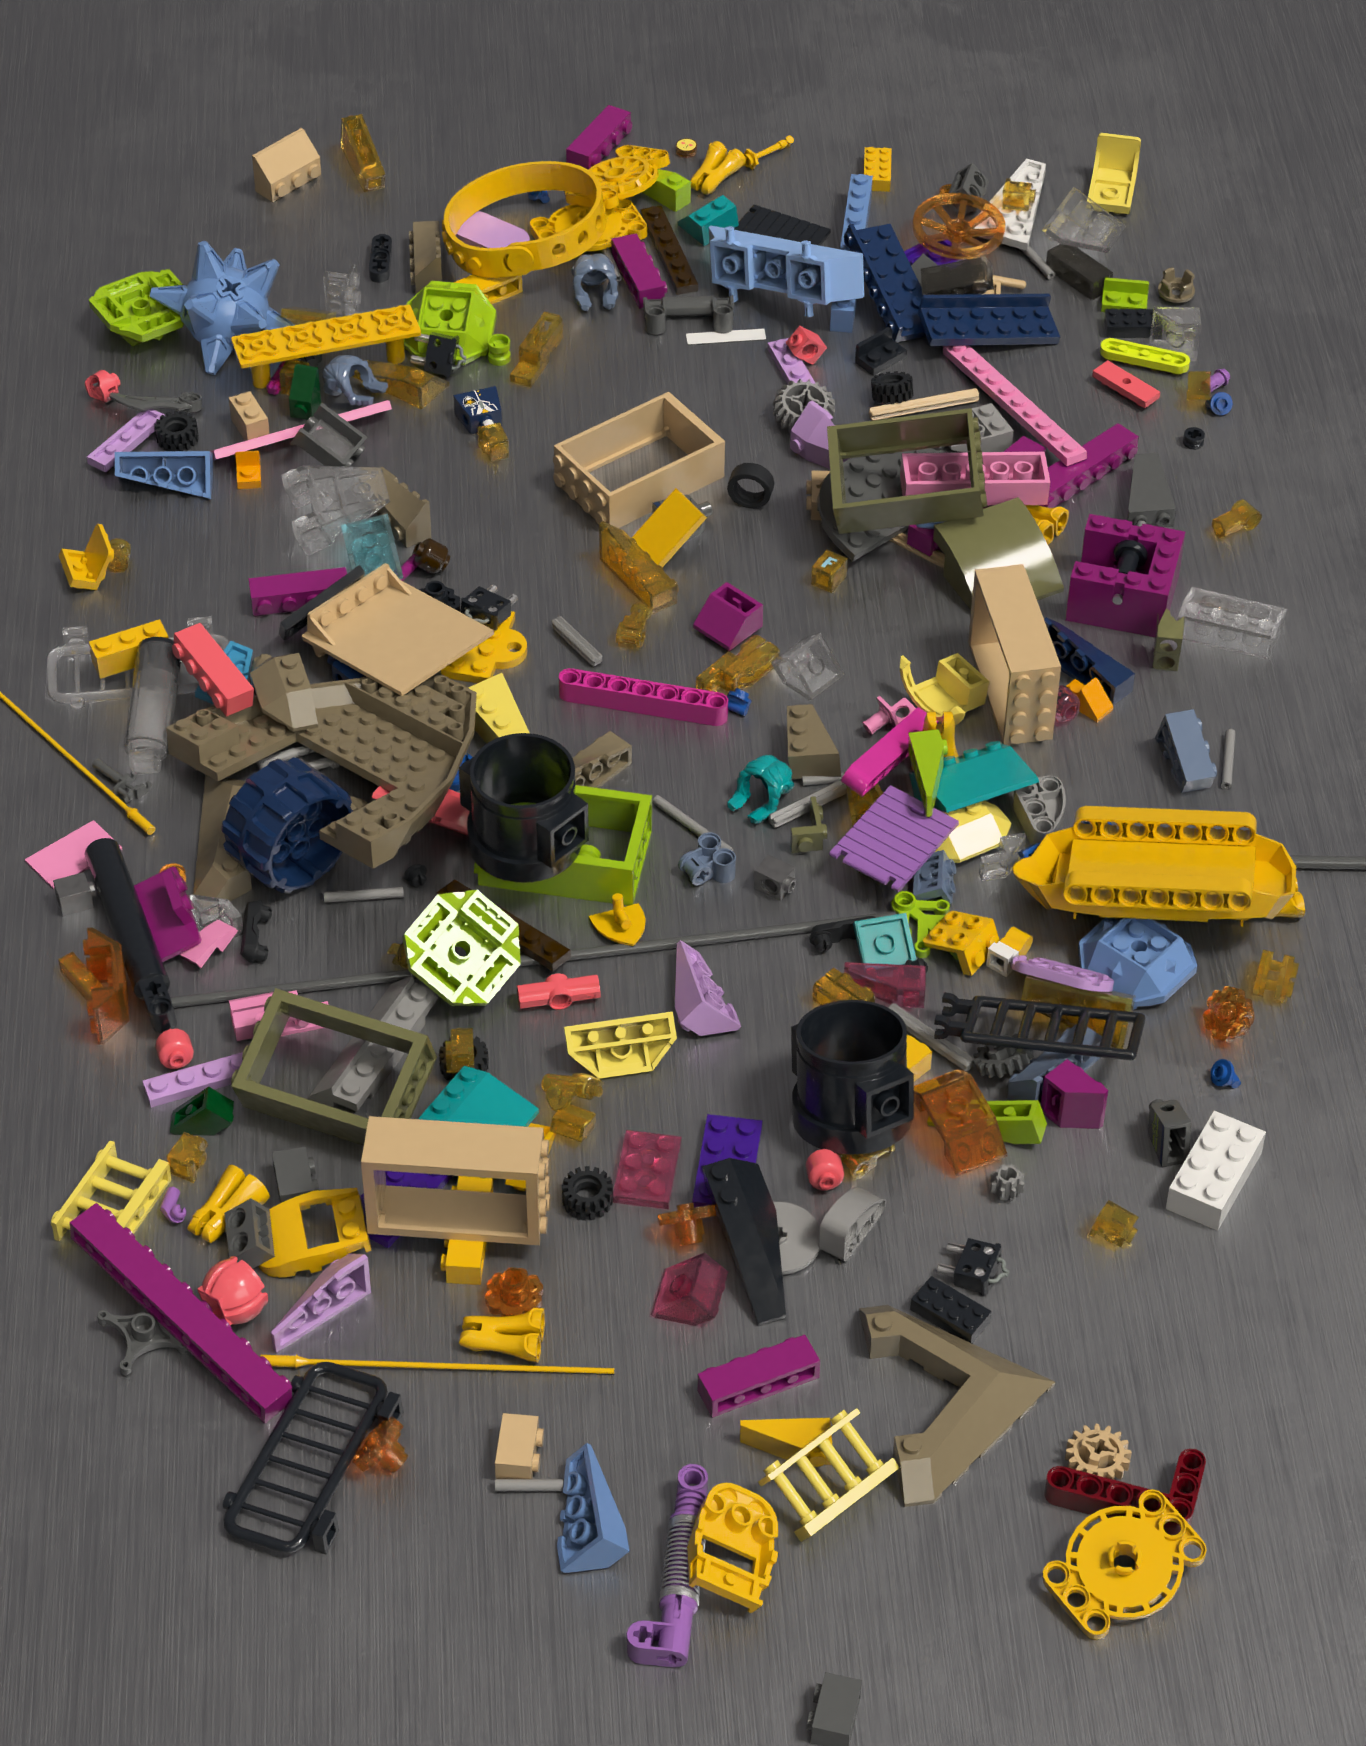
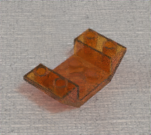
M91 927L87 928L88 939H83L84 955H90V957H86L87 973H93L94 984L108 982V987L92 988V1000H87L88 1017L94 1016V1018H90L91 1034H97L98 1045H102L130 1021L127 978L121 944Z
M957 1069L914 1086V1103L920 1112L926 1110L944 1141V1155L956 1176L1007 1157V1151L996 1116L971 1074Z

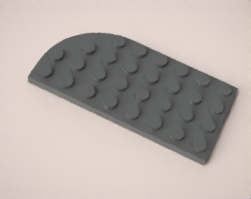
M949 446L850 458L843 462L846 503L903 496L900 480L902 453L958 452L951 450ZM830 472L824 479L817 498V511H819L822 519L821 525L832 542L852 562L908 530L909 526L839 534L833 511Z

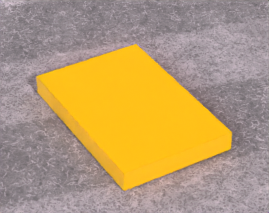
M675 488L628 542L659 572L707 517L682 492Z

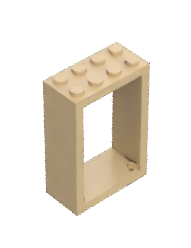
M667 392L554 445L553 479L558 487H561L572 500H575L586 513H589L600 526H603L610 533L651 513L652 503L665 500L675 488L684 495H688L723 478L725 441L670 392ZM666 436L687 454V456L612 492L590 474V472Z
M1024 564L976 569L974 572L968 644L977 670L989 680L987 699L1002 742L1005 745L1052 740L1061 665Z
M369 1116L361 1159L367 1234L540 1245L541 1234L547 1233L548 1217H546V1212L550 1210L551 1195L549 1194L550 1176H548L549 1158H544L548 1157L549 1140H544L543 1128ZM385 1171L526 1180V1195L387 1186Z

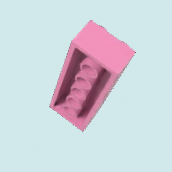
M968 452L902 453L900 480L903 496L971 488ZM982 452L987 506L996 505L1017 497L1021 499L1024 505H1048L1050 478L1045 452Z

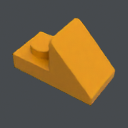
M235 452L237 488H261L260 452Z
M1096 677L1086 685L1074 679L1061 689L1063 692L1059 691L1060 697L1063 693L1070 695H1065L1060 700L1096 723L1113 711V705Z

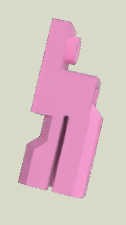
M297 990L289 992L298 995ZM273 992L229 1000L230 1015L236 1041L254 1037L253 1030L257 1021H261L265 1012V1002L269 996L272 997ZM289 1017L281 1036L323 1029L325 1027Z

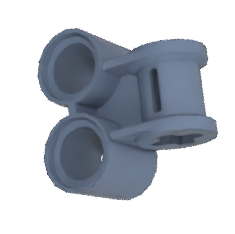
M707 832L699 836L698 849L687 852L680 858L678 868L686 872L690 876L691 882L696 886L702 885L712 878L719 883H729L735 878L736 855L730 849H721L720 836Z

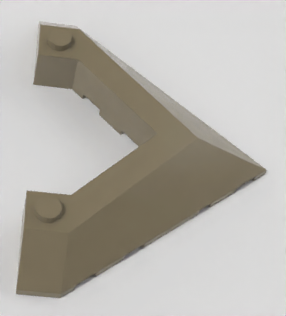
M206 775L193 899L210 914L252 890L250 873L226 853L223 845L226 840L224 833L221 831L222 821L225 820L230 806L229 802L246 781L230 778L216 781ZM350 796L352 800L350 807L353 811L368 804L363 799Z
M889 1305L859 1308L870 1359L898 1355L907 1361L912 1359L924 1366L923 1370L941 1381L946 1379L959 1387L958 1392L924 1433L894 1436L893 1458L900 1467L896 1470L904 1507L935 1503L951 1483L954 1484L959 1480L978 1457L981 1458L1012 1428L1013 1423L1018 1418L1021 1419L1036 1404L1037 1399L1042 1394L1049 1392L1055 1386V1381Z

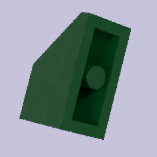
M296 364L289 395L290 417L308 420L314 416L321 405L318 367Z
M208 1086L173 1110L170 1133L173 1135L214 1136L232 1124L234 1101Z

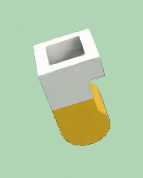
M1014 926L1011 927L1004 938L998 943L994 942L988 948L986 966L1007 977L1013 970L1011 968L1012 958L1017 955H1026L1032 945L1033 937ZM999 958L1003 960L1004 966L999 965L996 960Z

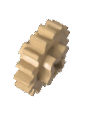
M1095 1424L1094 1430H1090L1085 1425L1083 1426L1082 1434L1075 1430L1073 1432V1439H1068L1065 1460H1068V1468L1113 1480L1116 1477L1121 1480L1123 1479L1124 1471H1128L1132 1452L1128 1450L1129 1442L1128 1440L1120 1441L1122 1434L1120 1431L1115 1434L1110 1433L1111 1426H1107L1105 1430H1100L1099 1424Z

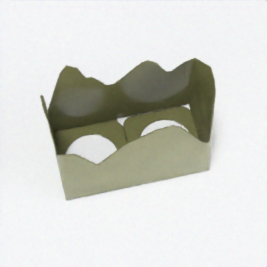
M1167 608L1159 625L1157 615V633L1154 641L1152 668L1178 671L1185 618L1183 616L1180 620L1176 621ZM1164 640H1172L1177 643V648L1173 650L1169 643H1160Z

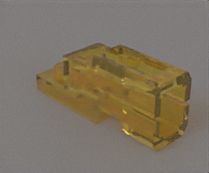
M544 312L519 346V362L510 374V382L532 387L549 363L550 351H553L563 339V319L560 315ZM545 321L551 322L547 331H545Z
M753 635L740 645V652L736 656L728 651L697 676L696 689L716 692L721 687L729 692V690L735 691L736 688L743 690L746 686H753L779 664L780 650L769 641L766 642L764 638Z

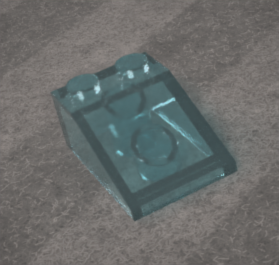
M388 514L341 525L351 570L360 565L365 571L364 576L387 563L399 579L404 578Z

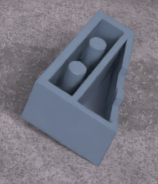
M1194 709L1165 714L1155 736L1157 743L1162 742L1166 751H1163L1164 758L1171 759L1173 768H1171V772L1181 793L1211 788L1214 779L1217 777L1216 765L1211 763L1209 757L1210 748L1208 741L1204 740L1202 735V722L1200 718L1196 717Z

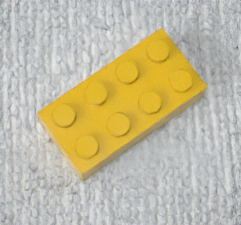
M865 147L864 175L873 176L872 191L890 192L892 148Z

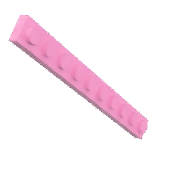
M969 345L943 346V354L1066 466L1087 459V451Z

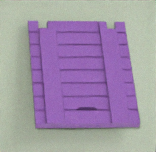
M890 785L837 845L834 846L829 855L835 859L841 854L844 855V864L883 885H886L890 880L893 881L891 889L899 892L928 858L932 856L936 849L940 847L943 841L948 838L951 832L956 829L959 821L935 808L932 816L927 817L922 801Z

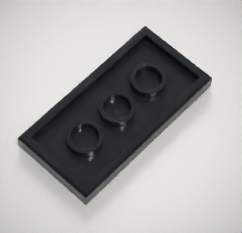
M358 565L281 621L279 628L281 638L287 640L307 626V614L363 578L365 571L362 567Z

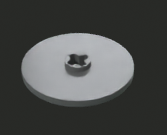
M773 1202L777 1212L778 1234L782 1236L779 1241L782 1275L795 1273L807 1267L817 1257L820 1251V1227L816 1219L802 1207L787 1202Z

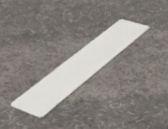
M764 329L733 330L729 333H688L686 338L688 344L764 340L766 335Z

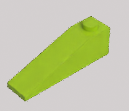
M658 169L659 176L656 182L642 192L674 212L691 203V181L671 171Z
M939 729L908 733L909 757L927 817H931L933 814L944 766V755L948 754L947 741L941 738Z
M1039 1100L933 1102L927 1120L929 1126L1012 1144H1041L1047 1125Z

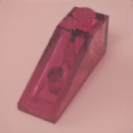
M845 962L843 984L889 1004L895 1003L900 1007L924 1008L926 966Z

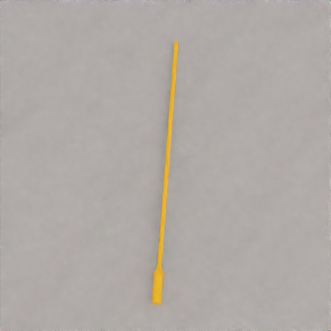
M0 692V698L121 806L127 813L128 819L136 823L148 835H152L155 832L156 828L136 808L128 807Z
M298 1354L296 1356L260 1355L265 1357L272 1367H295V1369L305 1365H315L320 1362H332L342 1366L614 1374V1368L307 1359L298 1356Z

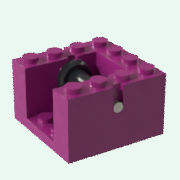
M1089 514L1084 532L1081 562L1075 561L1070 577L1065 621L1155 637L1157 633V615L1159 625L1166 608L1170 611L1180 573L1185 531L1146 524L1145 521H1138L1137 526L1132 525L1131 521Z

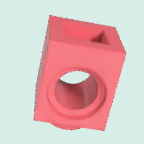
M799 326L786 341L794 356L812 365L827 349L818 334L802 326Z

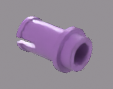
M1226 369L1215 370L1212 376L1201 382L1202 390L1206 394H1211L1220 386H1226L1230 380L1229 372Z

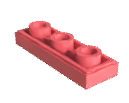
M1108 360L1093 370V378L1117 391L1120 395L1132 400L1138 406L1146 408L1160 398V391Z

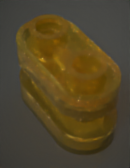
M1263 950L1252 995L1263 997L1266 989L1275 992L1274 1000L1285 1002L1286 997L1291 998L1295 982H1291L1290 978L1296 979L1299 963L1294 962V956L1285 954L1283 962L1272 960L1274 952ZM1270 970L1280 973L1278 981L1268 979Z

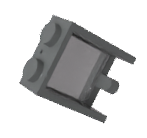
M321 403L314 416L310 417L304 427L299 429L290 445H298L335 473V477H337L342 470L346 473L354 463L352 458L358 459L365 450L363 443L367 436L325 404Z

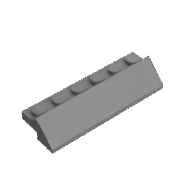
M413 975L392 983L367 1017L420 1033L426 1024L425 1016L438 1000V995L430 988L415 983ZM352 1037L310 1094V1099L333 1108L340 1104L358 1111L367 1098L372 1099L405 1053Z

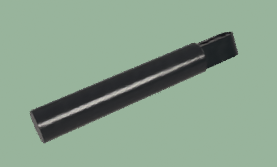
M111 838L97 839L86 848L85 858L134 993L138 998L143 999L151 1024L156 1032L163 1033L166 1030L174 1029L177 1025V1020L168 993L170 980L117 841Z

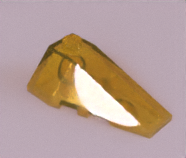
M365 360L368 362L374 377L380 382L388 383L386 393L419 409L424 408L450 386L449 381L417 367ZM355 370L353 377L363 381L359 371Z

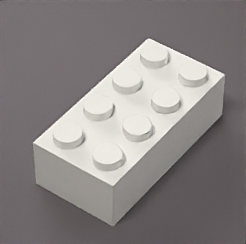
M1213 1111L1169 1187L1166 1209L1218 1231L1262 1154L1266 1131Z

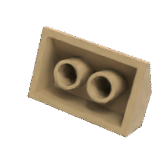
M302 128L252 155L255 191L271 202L278 200L321 175L320 156Z

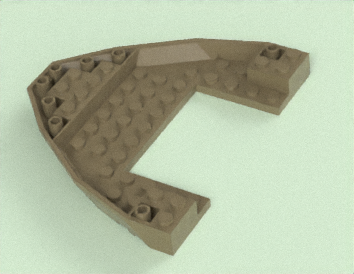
M433 675L401 696L371 678L363 677L310 684L318 721L317 728L292 732L286 725L275 721L261 711L256 695H253V706L227 717L220 708L211 706L198 710L196 713L166 727L169 754L216 781H220L295 742H299L389 791L390 793L319 830L321 840L374 869L392 859L398 853L399 848L402 845H406L410 841L411 836L415 832L418 833L435 816L454 781L474 736L477 692L444 675Z

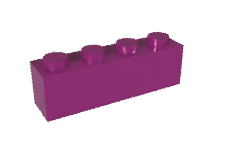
M608 105L566 149V163L579 165L587 170L600 163L621 142L625 135L630 133L633 125L631 122V112Z
M637 233L611 238V253L638 308H643V297H647V299H662V297H665V294L668 292L666 282L661 280L659 269L654 267L652 256L647 254L645 243L640 241Z
M346 567L248 578L253 616L297 611L347 574Z
M805 1334L796 1338H788L783 1343L769 1348H761L753 1354L734 1358L726 1364L710 1367L698 1373L697 1391L711 1417L714 1418L818 1379L820 1377V1359Z

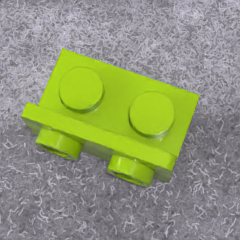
M1105 278L1101 312H1105V309H1147L1149 282Z

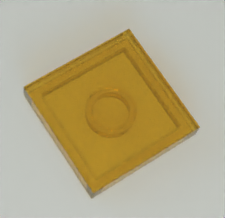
M287 307L282 308L281 316L282 318L321 321L336 317V312Z

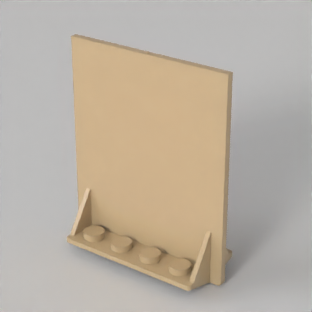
M385 563L307 614V632L302 634V639L312 645L317 657L320 658L328 654L403 696L494 635V630L401 581L390 569L389 565Z

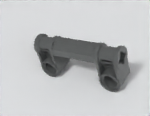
M733 295L729 296V298L697 296L647 299V297H643L645 330L652 335L664 333L666 330V317L712 316L714 331L729 333L733 330L734 297Z

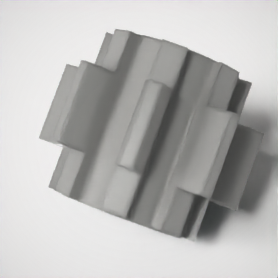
M1000 1165L999 1169L991 1172V1193L1000 1197L1002 1201L1015 1200L1019 1193L1024 1192V1173L1016 1169L1015 1165Z

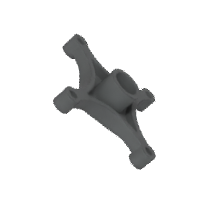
M145 1309L137 1314L128 1316L114 1315L106 1310H100L97 1314L98 1324L114 1327L123 1336L127 1344L126 1356L120 1362V1373L122 1375H129L134 1361L148 1351L171 1347L178 1349L181 1354L189 1352Z

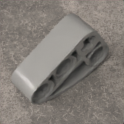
M1056 776L1038 777L1039 783L1014 790L1013 809L1031 846L1042 841L1046 834L1062 830L1066 795L1062 781Z
M856 1187L846 1192L833 1204L822 1220L819 1239L820 1249L846 1262L882 1215L886 1200L861 1187Z

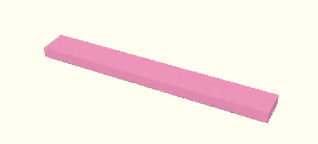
M387 400L338 415L349 422L392 408L390 401ZM305 424L210 452L213 453V460L234 455L235 452L248 451L295 437L299 429L303 428ZM319 426L315 431H318V430H321V429H324V428H322L321 426Z

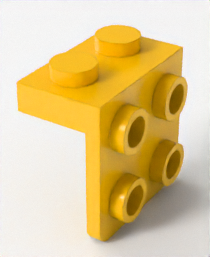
M96 524L85 551L62 548L59 553V559L69 586L77 589L97 590L101 581L105 579L109 563L114 558V550L111 548L108 534L105 532L102 524Z
M958 911L948 912L923 939L924 946L957 953L963 974L972 976L987 960L988 948L994 942L998 943L1000 941L992 918Z

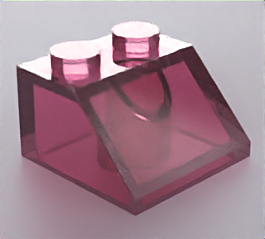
M705 1252L664 1269L651 1315L654 1318L693 1326L712 1320L719 1311L718 1306L725 1289L728 1271Z

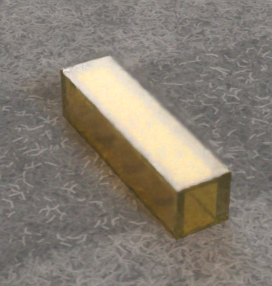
M74 952L58 959L60 971L95 1011L110 1003L108 991Z

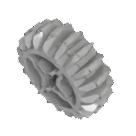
M799 379L797 383L791 380L788 385L783 384L781 389L777 391L775 399H773V416H776V423H781L782 429L788 428L790 434L791 429L803 412V406L805 405L806 407L810 401L817 403L833 417L835 415V399H832V392H827L826 386L819 387V382L812 384L810 379L807 382H802Z

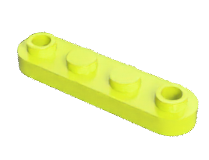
M1114 338L1105 339L1100 345V354L1107 360L1171 372L1177 375L1189 370L1190 358L1181 352Z

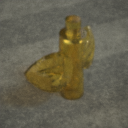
M548 1073L542 1079V1089L546 1092L549 1106L555 1112L567 1107L576 1097L587 1100L601 1097L603 1094L602 1087L605 1082L597 1077L585 1073H574L572 1076Z

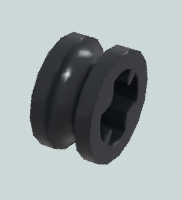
M1197 427L1186 429L1183 438L1184 446L1193 450L1202 448L1205 438L1204 431Z

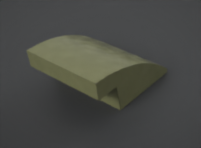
M1019 497L984 508V516L950 520L934 525L933 540L945 554L943 576L970 610L974 572L976 569L1024 564L1037 601L1064 592V586L1050 548L1035 519Z

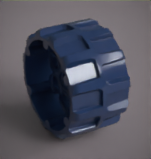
M292 757L288 761H282L281 759L270 761L266 767L256 773L253 772L246 779V782L237 794L231 798L229 809L221 826V831L224 833L226 840L223 844L224 849L230 857L266 887L275 888L280 893H291L295 889L308 888L314 885V882L326 872H330L343 853L321 840L319 830L353 812L350 807L352 803L351 797L346 791L303 759Z

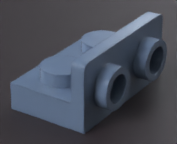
M944 850L934 852L915 873L913 895L916 900H929L942 896L943 900L952 904L953 893L956 891L953 876L956 874V866L953 859H949Z

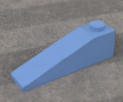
M586 1443L566 1459L563 1493L567 1495L566 1510H562L560 1513V1521L564 1522L563 1536L558 1537L557 1542L560 1569L564 1573L609 1568L630 1551L626 1528L593 1448L590 1444Z

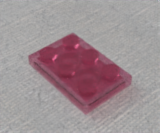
M626 1130L613 1192V1203L669 1210L682 1137Z

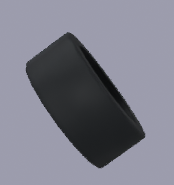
M755 463L740 464L731 473L727 486L728 495L735 503L742 507L760 508L765 506L770 500L775 484L774 478L769 470L762 465ZM741 479L754 480L764 488V491L756 493L746 491L739 485L738 481Z

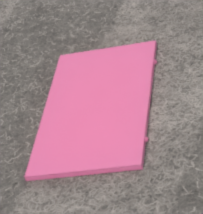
M93 820L26 858L25 862L54 889L53 880L82 873L89 869L85 858V850L90 843L101 838H113Z

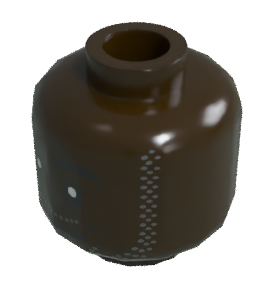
M431 538L424 540L422 543L418 542L413 549L412 554L415 555V565L431 574L443 572L450 561L448 548Z

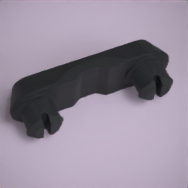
M261 900L248 902L244 912L240 954L249 963H252L254 960L264 962L268 957L269 950L267 946L260 945L258 942L259 929L257 924L259 920L265 923L270 921L272 909L269 906L263 905Z
M866 916L816 925L812 928L810 943L816 946L817 951L823 952V949L828 951L832 947V943H838L842 939H856L853 927L854 921L876 917Z

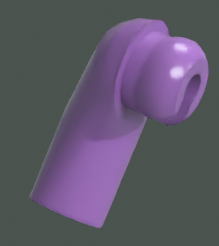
M175 1187L167 1188L160 1211L171 1223H181L187 1211L185 1207L181 1209L180 1204H177L180 1190Z

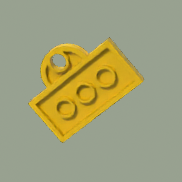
M511 611V616L501 623L497 630H494V635L443 668L441 675L449 679L479 683L493 677L496 669H509L521 664L527 656V641L520 632L512 629L515 621V612ZM511 649H518L519 651H518V652H511V651H509V650H511Z

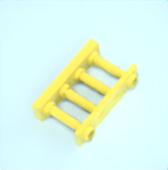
M109 1141L105 1148L97 1153L95 1162L60 1211L54 1213L51 1219L54 1239L60 1242L67 1230H70V1222L79 1215L82 1209L87 1210L95 1203H98L90 1200L97 1189L129 1200L126 1207L120 1211L101 1203L98 1204L104 1210H110L123 1228L127 1227L135 1234L172 1180L169 1162L159 1159L153 1168H142L118 1159L115 1142ZM113 1168L144 1181L139 1188L132 1190L104 1178Z
M857 1408L848 1414L845 1410H842L830 1419L833 1424L831 1427L782 1464L778 1460L773 1462L763 1470L766 1476L758 1481L762 1487L771 1480H774L800 1516L799 1522L802 1526L794 1531L800 1542L811 1537L900 1468L894 1458L885 1463L881 1459L877 1460L849 1421L860 1414ZM839 1429L868 1467L866 1469L868 1475L862 1480L859 1476H854L828 1440V1437ZM817 1445L846 1484L844 1486L846 1492L840 1497L837 1493L833 1494L805 1456ZM794 1463L798 1465L824 1501L821 1503L824 1509L818 1514L814 1510L810 1511L783 1473L784 1470Z

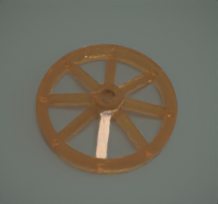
M946 193L936 195L921 203L914 213L912 227L918 242L929 251L952 259H974L985 256L1000 246L1004 239L1006 225L1002 213L987 200L970 194ZM960 204L958 217L951 219L941 205ZM967 205L983 211L969 222L964 220ZM934 208L946 225L924 218V215ZM989 217L993 219L997 227L973 229ZM922 225L943 233L927 235ZM994 235V237L985 244L972 238L978 236ZM950 240L952 246L942 245L938 241ZM964 242L973 246L972 248H958L959 244Z

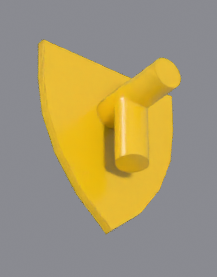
M616 893L612 896L613 910L590 915L589 920L598 933L607 939L619 944L634 946L640 940L645 930L646 918L639 903L624 907L623 895Z

